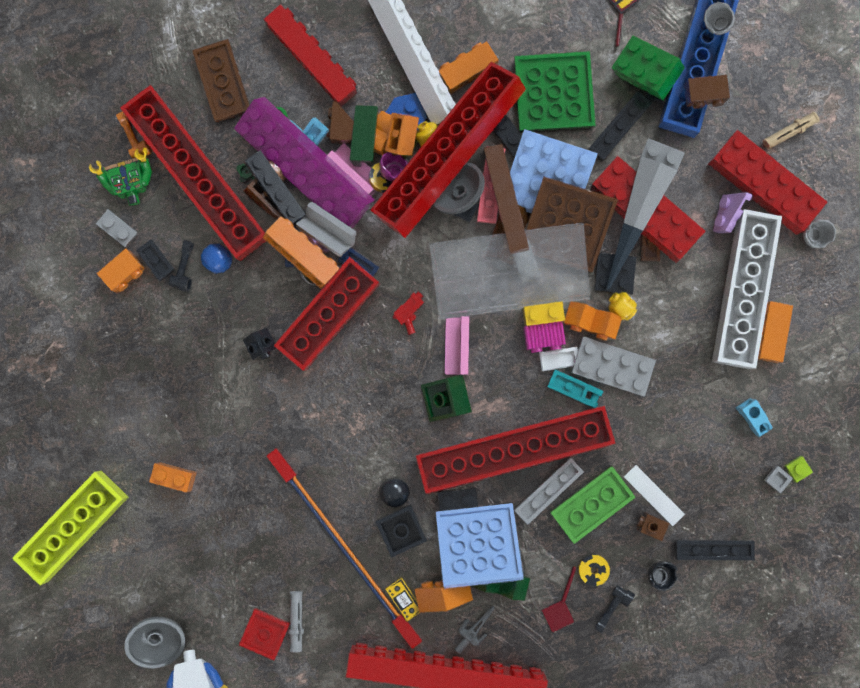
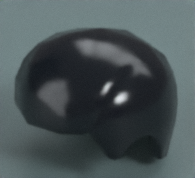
M388 478L380 485V500L387 506L399 507L408 501L410 495L409 486L402 479Z
M662 560L653 563L648 570L650 585L656 590L661 591L672 588L678 580L676 576L677 567L671 562Z

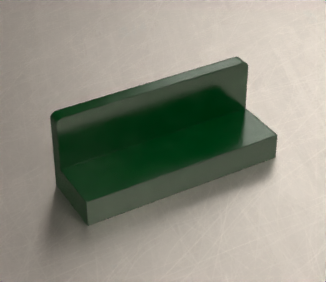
M355 106L350 161L353 166H361L362 162H373L378 118L377 106Z

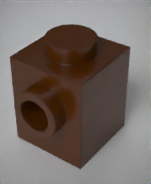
M644 512L643 516H639L636 526H638V531L662 541L670 523Z

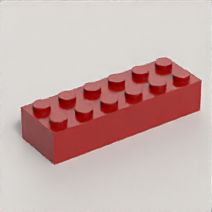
M736 130L708 163L743 193L751 194V199L768 213L782 216L781 223L796 235L804 232L827 204L824 198L739 130Z
M617 156L594 181L590 190L618 199L615 211L625 219L636 171ZM663 195L641 234L677 263L706 231Z
M349 257L274 346L300 369L306 371L380 285L379 281Z

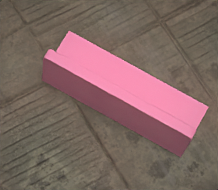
M342 144L335 152L331 151L328 156L372 196L376 190L371 187L369 182L371 168L365 162H362L361 166H353L350 161L351 149L346 144Z
M447 317L445 374L468 375L469 317Z

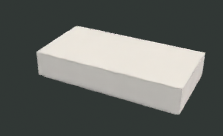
M577 347L539 352L541 370L548 371L573 367L578 353Z

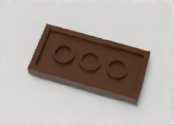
M226 39L192 50L214 121L217 123L244 114L250 104L229 40Z

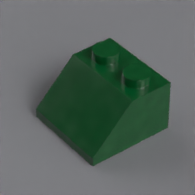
M463 375L421 385L429 422L472 412Z

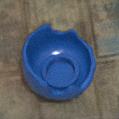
M218 243L209 244L203 249L201 261L206 269L212 273L219 274L224 273L230 268L232 256L231 252L223 245Z

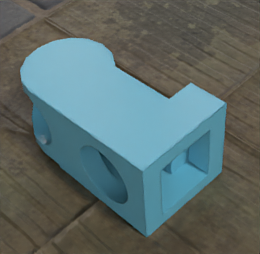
M749 398L736 407L757 437H761L772 429L768 417L757 400Z

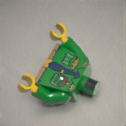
M143 148L144 155L139 154L138 149H136L134 153L136 158L103 167L104 171L101 170L100 161H96V164L99 166L98 169H94L91 164L89 165L90 171L96 174L102 186L112 195H117L120 198L127 197L129 206L140 204L138 194L147 190L146 186L149 185L152 175L149 160L146 158L148 154L146 148Z

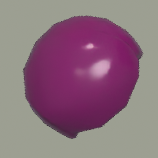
M387 152L382 155L379 164L380 173L385 179L394 181L408 163L401 155H393Z

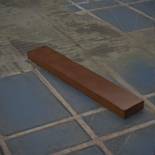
M503 145L485 147L484 155L509 253L515 254L529 251Z

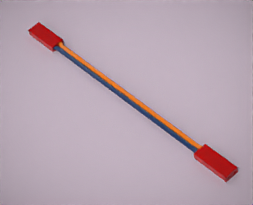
M277 448L267 455V458L286 483H291L392 617V623L412 649L422 642L420 636L410 623L406 621L402 613L399 614L299 483L296 478L297 474Z

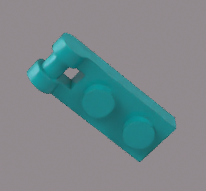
M556 369L547 385L548 388L592 408H597L599 396L602 397L604 392ZM588 391L592 393L590 399L585 398Z

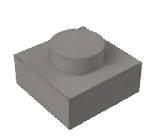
M775 466L764 481L778 493H782L793 478L779 466Z

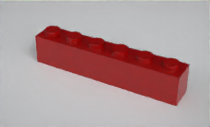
M280 4L264 18L266 26L334 102H337L342 107L357 94L356 83L351 77L347 78L343 74L344 70L338 63L334 64L330 60L332 57L326 49L321 50L317 39L313 35L309 36L306 33V27L300 21L297 23L294 20L295 16L289 8L285 9Z

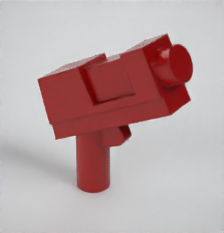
M419 291L416 294L413 293L392 316L393 319L399 321L401 326L405 323L408 335L416 333L412 323L416 319L414 313L424 304L422 300L424 296Z

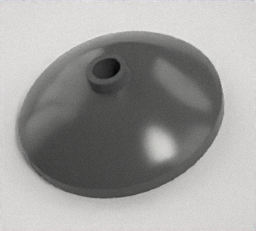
M467 162L433 205L445 214H459L470 209L480 199L484 190L485 180L481 170L475 164Z
M151 617L141 620L128 631L125 638L127 657L134 664L144 668H160L169 665L181 655L185 647V635L182 628L175 621L165 617Z

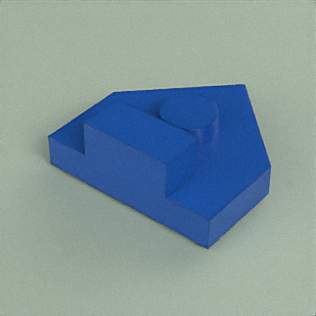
M416 93L395 97L386 111L390 115L392 113L419 117L418 125L427 119L426 112Z

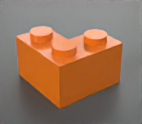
M443 580L437 581L435 584H433V581L421 583L422 587L414 589L419 612L448 611L473 600L470 586L444 588Z

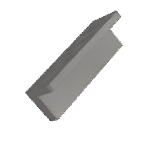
M313 202L307 205L306 216L296 224L298 229L339 257L355 245L356 231Z

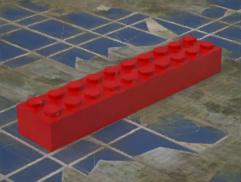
M491 61L370 211L381 222L406 238L526 90L519 76Z
M151 85L120 107L237 260L241 261L266 242L263 238L265 231Z
M605 406L416 455L427 495L605 448L616 443Z
M364 643L352 645L346 674L347 678L418 688H547L548 684L545 673L540 668L530 667V670L522 669V666L519 665L506 667L499 662L485 664L482 660L472 659V662L464 661V658L457 656L449 659L445 658L442 654L428 656L425 655V652L421 651L407 653L405 649L395 648L394 651L387 650L385 646L371 648L367 647V644Z

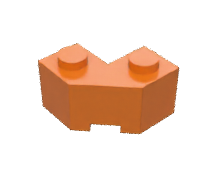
M570 301L564 323L571 326L570 329L573 331H586L595 334L598 339L607 341L608 338L616 340L622 319L612 312L597 310L587 304Z

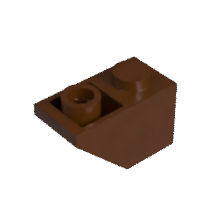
M333 102L332 108L329 107L328 111L331 126L327 127L329 129L327 138H330L332 144L351 145L354 121L337 102Z

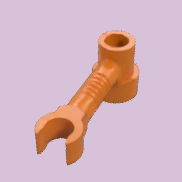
M123 111L116 114L132 146L128 150L131 158H136L134 154L136 149H138L141 155H144L143 148L148 150L147 156L152 154V150L145 140L138 143L130 126L129 119Z

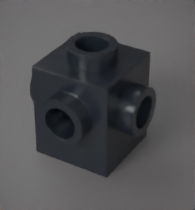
M267 328L253 332L243 339L252 360L257 358L264 360L272 356L271 352L277 349Z

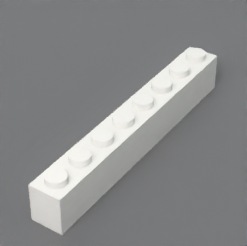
M368 0L430 122H434L439 126L456 103L453 101L447 86L444 84L438 69L432 61L430 53L418 34L404 3L401 0Z

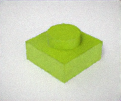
M803 456L797 457L784 466L796 483L813 473Z

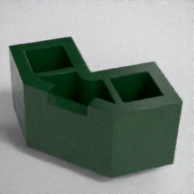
M523 575V580L472 585L471 587L487 593L500 594L512 600L525 601L530 578Z

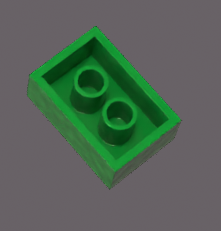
M632 35L611 67L617 77L661 100L665 99L685 69L680 58Z

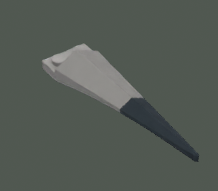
M649 138L647 139L640 156L606 287L607 290L612 286L677 173L685 152Z

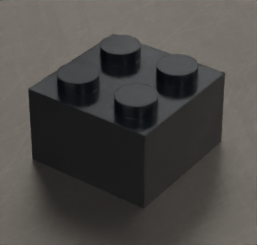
M412 504L380 517L375 521L391 558L427 542V537Z

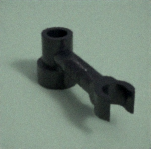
M184 240L182 243V255L176 276L171 275L169 279V286L179 288L180 291L189 292L192 286V278L184 276L189 255H191L194 243Z
M616 585L611 593L614 598L596 623L595 630L602 633L616 607L620 603L626 607L629 606L635 596L630 590L626 591L619 585Z

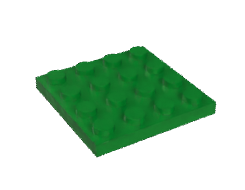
M590 51L514 57L515 75L519 76L526 88L517 100L519 132H524V129L533 132L594 128L596 126Z

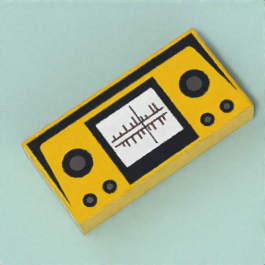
M402 577L386 587V591L406 621L420 613L417 599Z

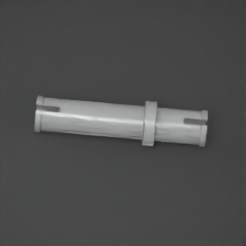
M291 591L290 629H288V634H290V652H302V634L304 633L302 628V591Z

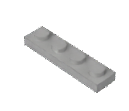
M569 458L514 511L528 525L584 471L572 458Z

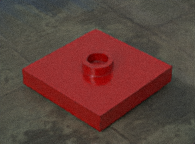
M254 608L239 646L274 661L290 623Z

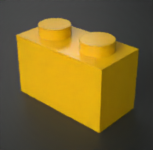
M562 301L522 308L525 326L565 321Z

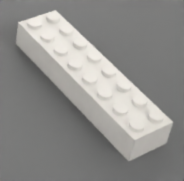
M744 209L735 226L712 362L755 369L782 216Z

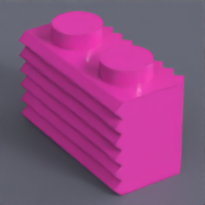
M562 321L523 327L526 350H531V353L543 352L542 348L550 347V350L562 349L561 345L566 344Z

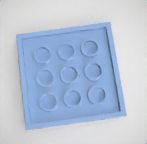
M524 129L510 171L518 205L525 208L526 212L532 213L543 176L585 189L598 153Z
M513 503L436 512L444 588L523 580Z

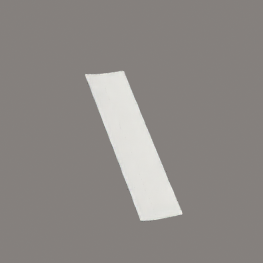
M637 465L624 476L672 526L685 515Z

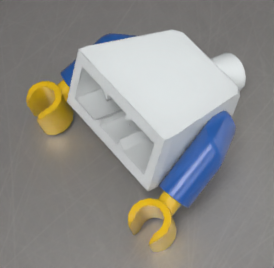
M195 650L183 652L184 663L174 666V670L171 672L166 683L167 688H228L226 685H223L219 673L209 662L203 659H196Z

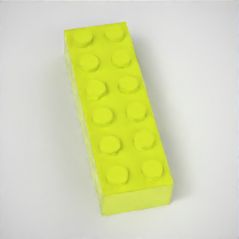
M102 471L94 472L12 559L39 585L49 582L129 497Z

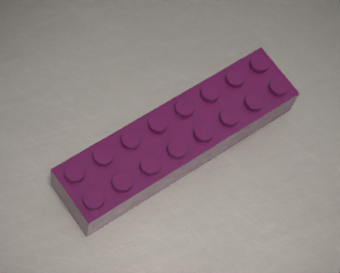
M265 97L254 99L234 129L257 151L261 150L268 161H273L281 169L282 174L310 201L350 228L355 227L375 201Z

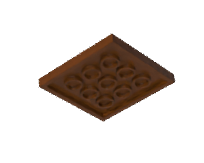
M543 176L525 231L533 254L593 273L618 199Z

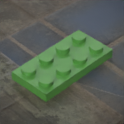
M610 466L550 513L573 544H575L636 497L613 466Z

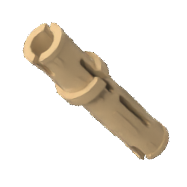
M812 112L801 119H796L791 125L763 139L764 146L770 150L798 133L802 134L805 132V129L820 121L817 113Z

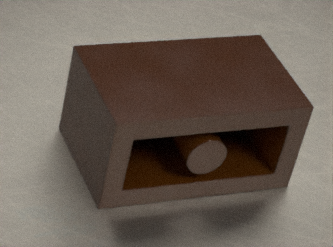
M727 75L688 78L684 84L687 107L693 106L694 109H698L712 104L713 107L724 105L730 98Z

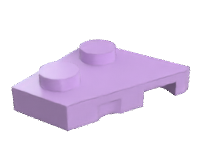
M747 192L722 195L713 231L716 233H731L737 220L744 212L741 210L745 200L750 201L752 195Z

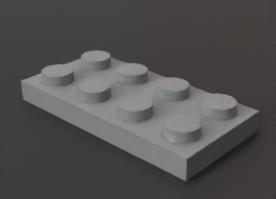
M583 336L571 373L645 397L656 360Z

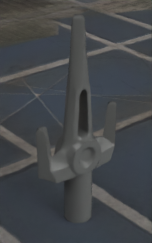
M491 606L469 630L465 629L469 619H466L458 629L464 637L455 648L459 654L463 652L469 643L479 646L485 640L487 634H484L479 640L476 636L495 609L494 606ZM482 621L478 629L474 631V628Z

